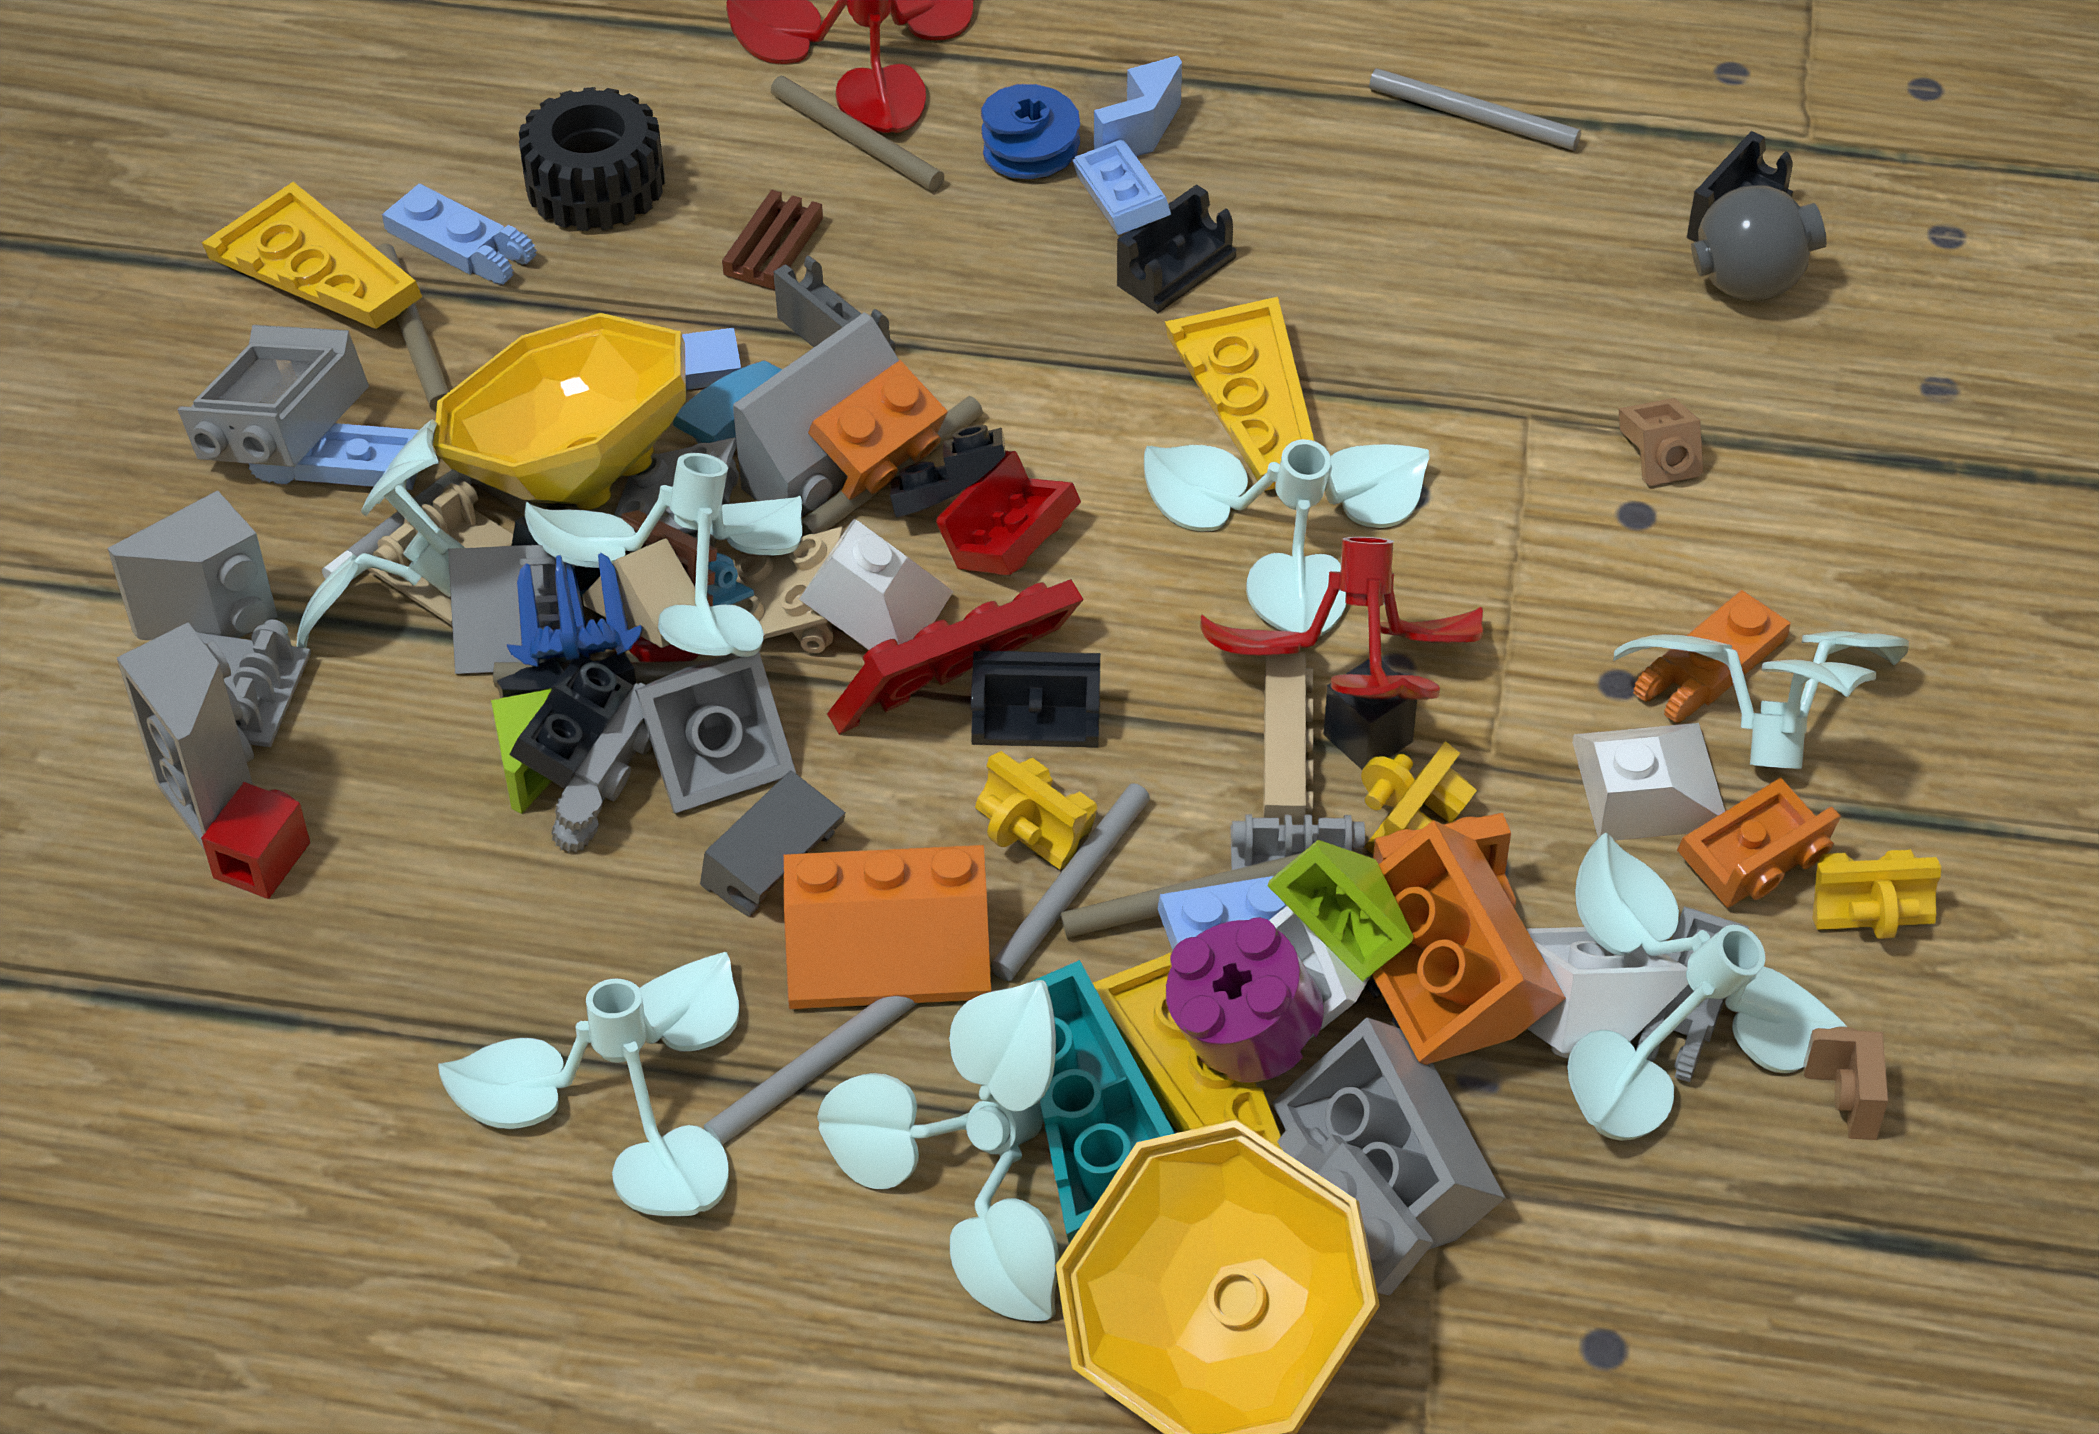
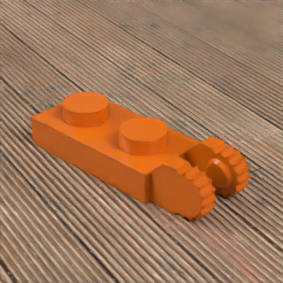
M1741 590L1687 636L1732 645V649L1738 653L1742 671L1745 675L1788 637L1791 622ZM1670 649L1642 672L1635 683L1633 693L1643 701L1650 702L1651 699L1662 693L1672 683L1675 682L1681 686L1669 698L1664 710V715L1677 724L1693 714L1704 703L1709 706L1734 684L1730 670L1725 663L1696 652Z

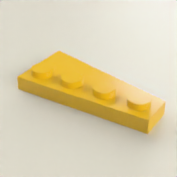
M295 182L290 183L201 242L209 259L375 329L390 319L395 318L403 310L422 298L416 280Z
M1278 297L1165 321L1168 339L1257 481L1267 473L1268 465L1271 462L1280 464L1283 450L1288 444L1301 439L1314 441ZM1273 482L1266 490L1275 489L1276 482Z

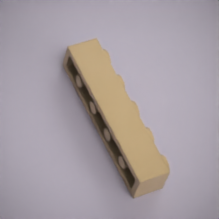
M1306 652L1267 655L1265 662L1263 818H1279V825H1284L1285 815H1292V825H1304V815H1313V791H1306V784L1313 783V760H1306V753L1313 752V729H1306V722L1313 721V698H1306V692H1312L1313 668H1306Z

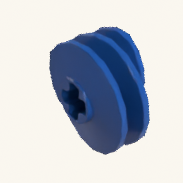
M1017 84L1002 88L986 99L981 108V118L983 120L981 134L984 141L983 155L985 162L995 172L1011 178L1035 179L1050 176L1066 168L1077 156L1080 145L1079 111L1070 98L1056 89L1037 84Z

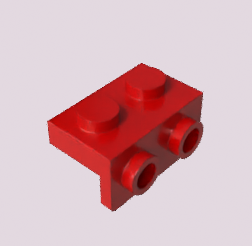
M1005 450V456L977 482L967 487L937 517L936 523L957 569L1011 575L1026 564L1028 557L1048 536L1061 528L1063 521L1081 503V500L1073 482L1028 478L1018 453Z

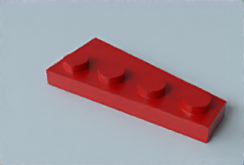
M1072 579L1048 588L1044 582H1040L1026 588L1012 602L998 606L996 601L986 602L969 612L962 621L951 625L946 620L936 621L919 631L912 640L898 644L896 639L883 641L864 654L862 659L865 664L827 715L838 734L845 733L859 726V718L868 707L880 702L886 713L909 702V695L924 687L934 676L940 686L961 677L963 673L973 668V651H1015L1059 630L1084 599Z

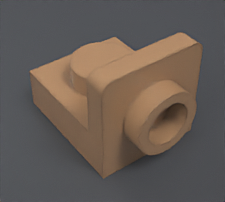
M1676 398L1618 408L1620 431L1640 449L1642 479L1647 485L1654 486L1702 475L1700 419Z
M1851 1027L1816 1028L1812 1030L1803 1063L1804 1077L1808 1079L1835 1080L1836 1110L1847 1111L1848 1138L1877 1140L1888 1104L1883 1032L1858 1031Z

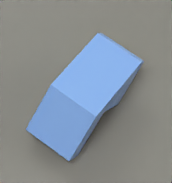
M1178 55L1127 69V101L1094 110V149L1121 139L1126 142L1135 156L1154 151L1181 105L1182 61Z

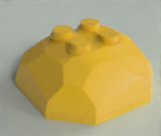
M598 313L522 335L437 401L435 422L438 424L434 430V449L437 455L451 469L520 499L535 503L576 504L582 510L597 508L609 500L611 496L609 489L612 483L621 475H635L650 466L652 462L651 454L654 452L653 445L669 427L686 401L685 342L681 331Z
M1237 1120L1137 1142L1055 1265L1072 1369L1164 1434L1297 1433L1380 1307L1359 1201Z

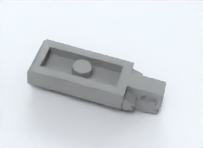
M1293 1121L1277 1141L1285 1153L1359 1201L1377 1293L1390 1296L1432 1246L1434 1240L1360 1147L1347 1144L1338 1135L1331 1134L1327 1138L1320 1128L1314 1127L1312 1129L1300 1125L1298 1121Z

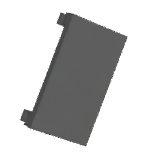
M807 256L804 262L806 274L801 282L797 281L793 269L785 264L773 271L777 318L811 346L815 347L860 316L861 313L823 283L822 266L811 256ZM874 309L871 317H873L889 345L895 351V342L890 339L889 320L880 311Z
M790 770L705 851L700 885L708 892L712 890L739 912L746 916H751L759 908L758 904L767 897L768 891L784 877V854L808 853L820 841L827 842L835 834L833 829L836 830L844 822L846 812Z

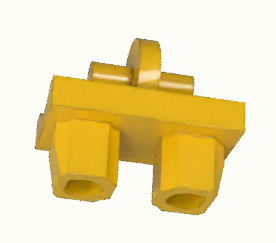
M1445 741L1415 779L1409 772L1413 767V762L1405 754H1398L1394 760L1384 756L1374 757L1369 760L1361 773L1362 783L1369 792L1364 799L1365 803L1369 808L1376 811L1380 810L1384 804L1393 807V809L1364 846L1368 851L1374 854L1375 838L1387 836L1403 829L1418 830L1427 826L1432 820L1419 811L1423 803L1449 823L1456 819L1477 791L1451 768V765L1460 754L1459 751Z
M1003 751L989 756L986 765L988 779L975 805L978 811L991 819L987 830L988 838L1003 848L1019 840L1059 870L1065 868L1074 857L1079 840L1091 832L1098 809L1096 802L1080 791L1066 797L1051 787L1053 779L1050 776L1049 769L1033 757L1018 763Z
M1911 849L1890 850L1880 857L1879 860L1854 861L1846 853L1822 854L1819 858V863H1817L1812 916L1816 929L1873 927L1876 937L1884 939L1894 938L1898 925L1935 924L1936 889L1942 870L1937 857L1917 858Z

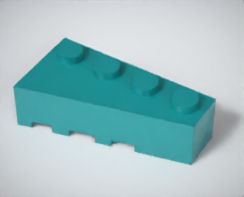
M1080 960L1033 980H1043L1046 982L1055 1020L1056 1050L1054 1071L1050 1086L1045 1095L1040 1099V1106L1069 1244L1135 1144L1175 1134Z

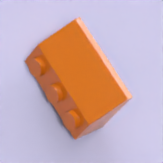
M1433 820L1378 864L1414 937L1408 946L1376 970L1372 976L1420 1063L1428 1065L1512 1040L1566 999L1475 840Z
M984 845L784 854V920L789 1009L871 1005L881 998L892 996L906 997L913 1000L914 1003L967 1001L981 994L991 992Z

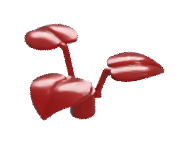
M727 0V16L737 40L753 56L775 64L796 63L805 59L809 53L810 41L821 42L847 5L848 12L853 20L860 26L870 28L871 69L854 68L843 74L836 86V103L839 109L872 130L883 133H899L913 127L922 116L926 102L924 82L912 67L905 64H893L882 68L880 61V24L890 14L895 25L900 26L906 23L910 32L918 38L946 40L964 32L969 26L973 14V0H837L821 24L820 13L809 0Z
M1376 537L1342 538L1340 572H1329L1328 587L1314 620L1307 631L1300 633L1230 628L1214 623L1204 615H1201L1200 628L1204 637L1212 645L1230 653L1255 656L1299 653L1300 648H1309L1316 645L1340 590L1346 592V604L1368 606L1370 675H1336L1331 678V688L1336 692L1368 699H1389L1398 696L1409 700H1428L1439 697L1440 687L1435 682L1413 675L1386 676L1382 669L1381 633L1406 637L1416 641L1441 644L1480 641L1483 635V609L1479 607L1476 610L1457 616L1429 621L1407 622L1400 619L1393 589L1394 573H1392L1394 541ZM1383 602L1388 622H1380V606L1383 605Z

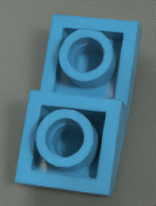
M764 360L724 376L703 389L681 407L673 419V426L696 438L698 444L736 438L733 404L782 369Z

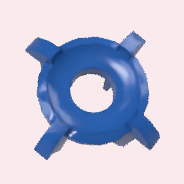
M603 553L598 554L606 621L600 619L596 624L591 619L586 626L578 579L573 565L566 563L565 571L562 556H556L555 578L560 629L554 630L549 626H545L544 630L540 628L531 565L526 563L520 569L517 580L521 645L507 644L511 655L525 665L539 667L540 659H550L552 657H566V660L580 658L579 653L590 659L591 654L604 652L607 649H616L617 655L631 650L641 637L643 626L639 625L628 629L616 569L610 558Z

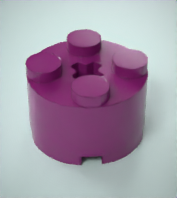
M1261 917L1229 921L1213 926L1196 937L1186 938L1174 947L1170 955L1172 967L1166 983L1167 1006L1175 1023L1205 1065L1210 1069L1213 1068L1221 1073H1225L1229 1079L1251 1083L1277 1077L1293 1068L1303 1058L1300 1051L1312 1034L1317 1038L1322 1027L1324 1017L1323 1000L1317 985L1293 945L1283 933L1275 928L1273 923Z

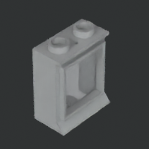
M252 325L249 345L193 401L191 407L180 406L177 410L197 459L295 467L369 387L349 330Z

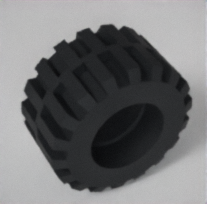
M595 87L583 88L584 91L578 92L569 90L560 93V97L556 99L548 98L540 103L541 109L531 110L528 113L526 123L522 124L519 130V148L526 192L531 206L537 207L538 214L545 220L554 218L555 225L564 228L572 225L576 226L579 231H589L590 228L601 227V230L613 229V225L617 223L626 225L635 221L636 214H646L653 208L652 201L660 199L663 193L662 185L665 184L659 124L657 117H653V110L647 104H639L638 97L630 93L620 95L619 90L606 88L604 91L596 90Z

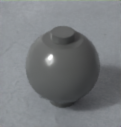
M1749 185L1724 194L1711 205L1700 223L1698 230L1699 241L1691 243V251L1699 276L1708 275L1712 284L1717 289L1740 300L1762 301L1777 297L1791 289L1806 272L1809 265L1810 252L1825 248L1827 239L1823 219L1815 203L1799 206L1790 195L1779 189L1764 185Z

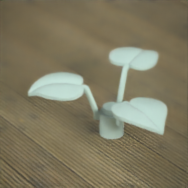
M433 419L426 423L399 451L383 476L371 490L361 510V513L367 516L376 504H380L384 498L395 507L418 531L403 553L412 562L408 567L367 553H362L358 557L354 554L351 555L325 579L311 597L299 625L297 647L307 648L310 630L342 594L350 581L369 568L401 576L414 586L423 577L445 595L451 597L448 549L465 547L439 528L406 490L408 478L433 464H438V459L432 446L434 430L438 423Z
M1306 439L1296 440L1285 447L1280 464L1271 462L1268 465L1267 473L1246 492L1248 483L1246 470L1239 459L1223 449L1206 445H1186L1171 448L1147 446L1144 453V475L1149 493L1162 514L1176 525L1194 531H1215L1220 529L1228 520L1230 508L1239 511L1246 509L1273 482H1276L1275 489L1278 497L1288 508L1296 510L1292 556L1283 553H1271L1260 558L1249 571L1246 593L1252 609L1268 624L1280 631L1302 633L1310 628L1328 587L1329 572H1340L1341 569L1339 561L1330 555L1314 554L1304 557V542L1309 508L1316 505L1322 499L1325 492L1328 502L1333 505L1342 502L1345 514L1357 524L1375 528L1398 525L1408 519L1418 504L1424 473L1429 460V450L1403 445H1363L1342 449L1330 456L1327 449L1318 442ZM1339 590L1320 636L1329 632L1340 620L1346 607V592Z
M688 453L678 458L673 487L667 485L660 487L659 498L637 533L623 519L611 514L585 510H547L531 505L528 502L525 508V519L534 540L539 545H543V549L556 558V556L561 555L563 562L576 566L599 568L598 554L600 553L608 556L613 563L616 559L625 556V551L635 552L641 549L669 506L670 510L674 513V521L678 525L698 530L695 584L696 606L674 605L664 609L659 615L658 620L660 634L670 644L688 652L711 656H723L731 653L735 656L751 657L758 654L763 643L764 633L759 621L742 607L736 605L710 606L708 603L707 584L710 534L718 540L727 539L733 548L749 554L773 556L791 553L799 547L802 537V498L798 496L722 505L728 471L727 465L719 458L708 454Z
M1849 631L1802 635L1801 643H1819L1813 662L1777 660L1762 663L1763 672H1788L1794 674L1788 702L1761 701V713H1754L1739 656L1736 650L1732 649V645L1693 636L1652 635L1627 642L1614 651L1613 661L1642 649L1662 647L1696 652L1725 663L1730 670L1742 713L1741 728L1753 729L1750 765L1802 769L1807 717L1818 683L1826 684L1848 697L1861 683L1876 679V672L1851 664L1826 662L1827 656L1852 646L1871 651L1890 661L1892 665H1896L1907 654L1909 641L1892 635L1862 634Z
M1608 833L1601 835L1590 847L1578 871L1575 896L1579 917L1593 939L1607 951L1622 956L1630 954L1640 945L1651 956L1689 950L1694 951L1688 959L1686 970L1688 984L1694 992L1640 1044L1637 1050L1624 1036L1610 1030L1590 1032L1572 1048L1567 1065L1569 1083L1584 1117L1589 1124L1596 1128L1597 1132L1615 1140H1633L1649 1134L1667 1118L1674 1100V1084L1665 1070L1646 1059L1706 998H1726L1725 1004L1727 1008L1737 1012L1732 1027L1738 1044L1757 1064L1776 1073H1793L1804 1068L1803 1063L1812 1030L1816 1028L1847 1027L1829 1008L1807 990L1783 974L1764 967L1765 951L1762 943L1753 932L1743 926L1728 925L1711 938L1706 931L1700 930L1693 937L1667 941L1676 931L1679 909L1676 899L1666 883L1645 863L1624 851Z
M727 952L681 966L653 979L640 988L633 982L625 979H608L594 985L586 996L588 1021H580L576 1024L577 1037L565 1067L561 1054L553 1046L543 1040L534 1038H517L497 1042L462 1059L438 1064L443 1086L455 1104L466 1114L479 1122L496 1128H523L550 1118L557 1111L559 1104L557 1088H565L572 1084L588 1043H591L593 1049L605 1060L615 1063L627 1061L644 1132L649 1141L628 1147L616 1159L612 1176L614 1188L620 1199L632 1209L645 1214L691 1216L700 1211L705 1212L719 1203L726 1192L729 1181L727 1156L720 1142L708 1131L698 1126L686 1125L676 1128L661 1137L656 1126L640 1062L639 1050L645 1041L653 1044L661 1038L667 1046L674 1050L696 1051L718 1044L733 1032L739 1020V1000Z
M1036 980L1020 986L981 994L964 1004L955 1015L949 1037L954 1065L963 1078L981 1085L979 1090L981 1101L976 1103L969 1113L930 1124L914 1125L917 1103L911 1088L899 1079L887 1074L869 1073L848 1079L833 1088L822 1101L817 1115L820 1134L838 1165L855 1182L872 1189L895 1187L912 1175L919 1158L915 1138H928L958 1130H967L968 1137L974 1146L989 1154H999V1161L975 1201V1210L978 1217L963 1220L952 1229L950 1235V1256L957 1278L974 1299L1003 1316L1026 1321H1045L1056 1315L1055 1290L1057 1273L1055 1265L1059 1261L1057 1240L1049 1221L1038 1208L1015 1198L1003 1199L992 1206L991 1200L1012 1163L1020 1160L1022 1157L1018 1145L1034 1138L1041 1130L1043 1115L1039 1101L1047 1092L1053 1076L1056 1050L1053 1008L1046 982Z

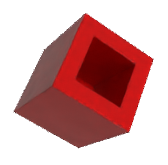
M247 782L242 783L201 837L214 879L266 899H270L310 844L300 802L283 791L276 789L268 791Z

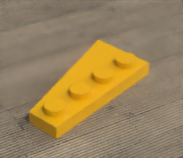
M1171 953L1093 982L1095 989L1159 1106L1178 1133L1237 1120L1282 1150L1277 1142L1281 1136L1263 1089L1256 1087L1255 1082L1235 1081L1229 1079L1225 1073H1221L1213 1068L1210 1069L1200 1060L1172 1018L1166 1002V983L1172 967L1170 963Z

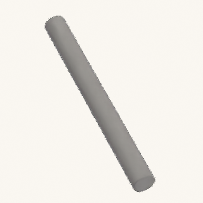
M1378 68L1373 71L1370 79L1369 88L1371 90L1569 150H1576L1581 137V129Z
M1132 783L1125 789L991 962L990 968L997 977L1005 981H1011L1061 917L1060 913L1067 909L1150 801V795L1145 788Z
M900 996L885 997L875 1001L704 1124V1130L708 1131L723 1146L918 1003Z

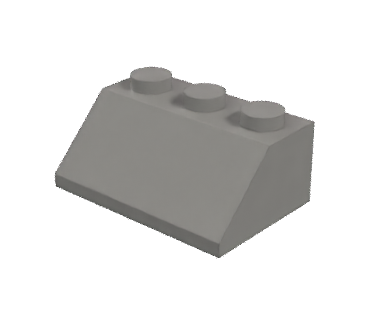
M864 312L733 404L741 489L755 500L766 501L801 496L802 518L811 510H816L830 496L843 488L848 476L808 434L812 421L899 361L873 317Z
M187 622L117 657V661L154 781L204 849L201 837L242 783L247 782L253 785L247 762L254 759V753L245 734L235 722L243 718V713L232 690L224 682L225 678L231 676V669L226 657L215 641L212 640L205 644Z
M1370 1018L1364 1019L1272 1102L1285 1130L1288 1129L1293 1121H1298L1300 1125L1312 1129L1314 1127L1320 1128L1327 1138L1331 1134L1338 1135L1347 1144L1360 1147L1434 1240L1429 1249L1456 1241L1505 1199L1500 1186L1433 1063L1425 1065L1417 1060L1400 1028Z

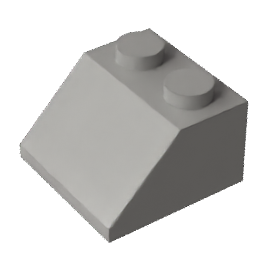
M218 490L107 548L132 632L138 639L153 640L187 622L195 632L240 638L247 633L253 632L257 626L264 625L265 621L278 617L257 533Z

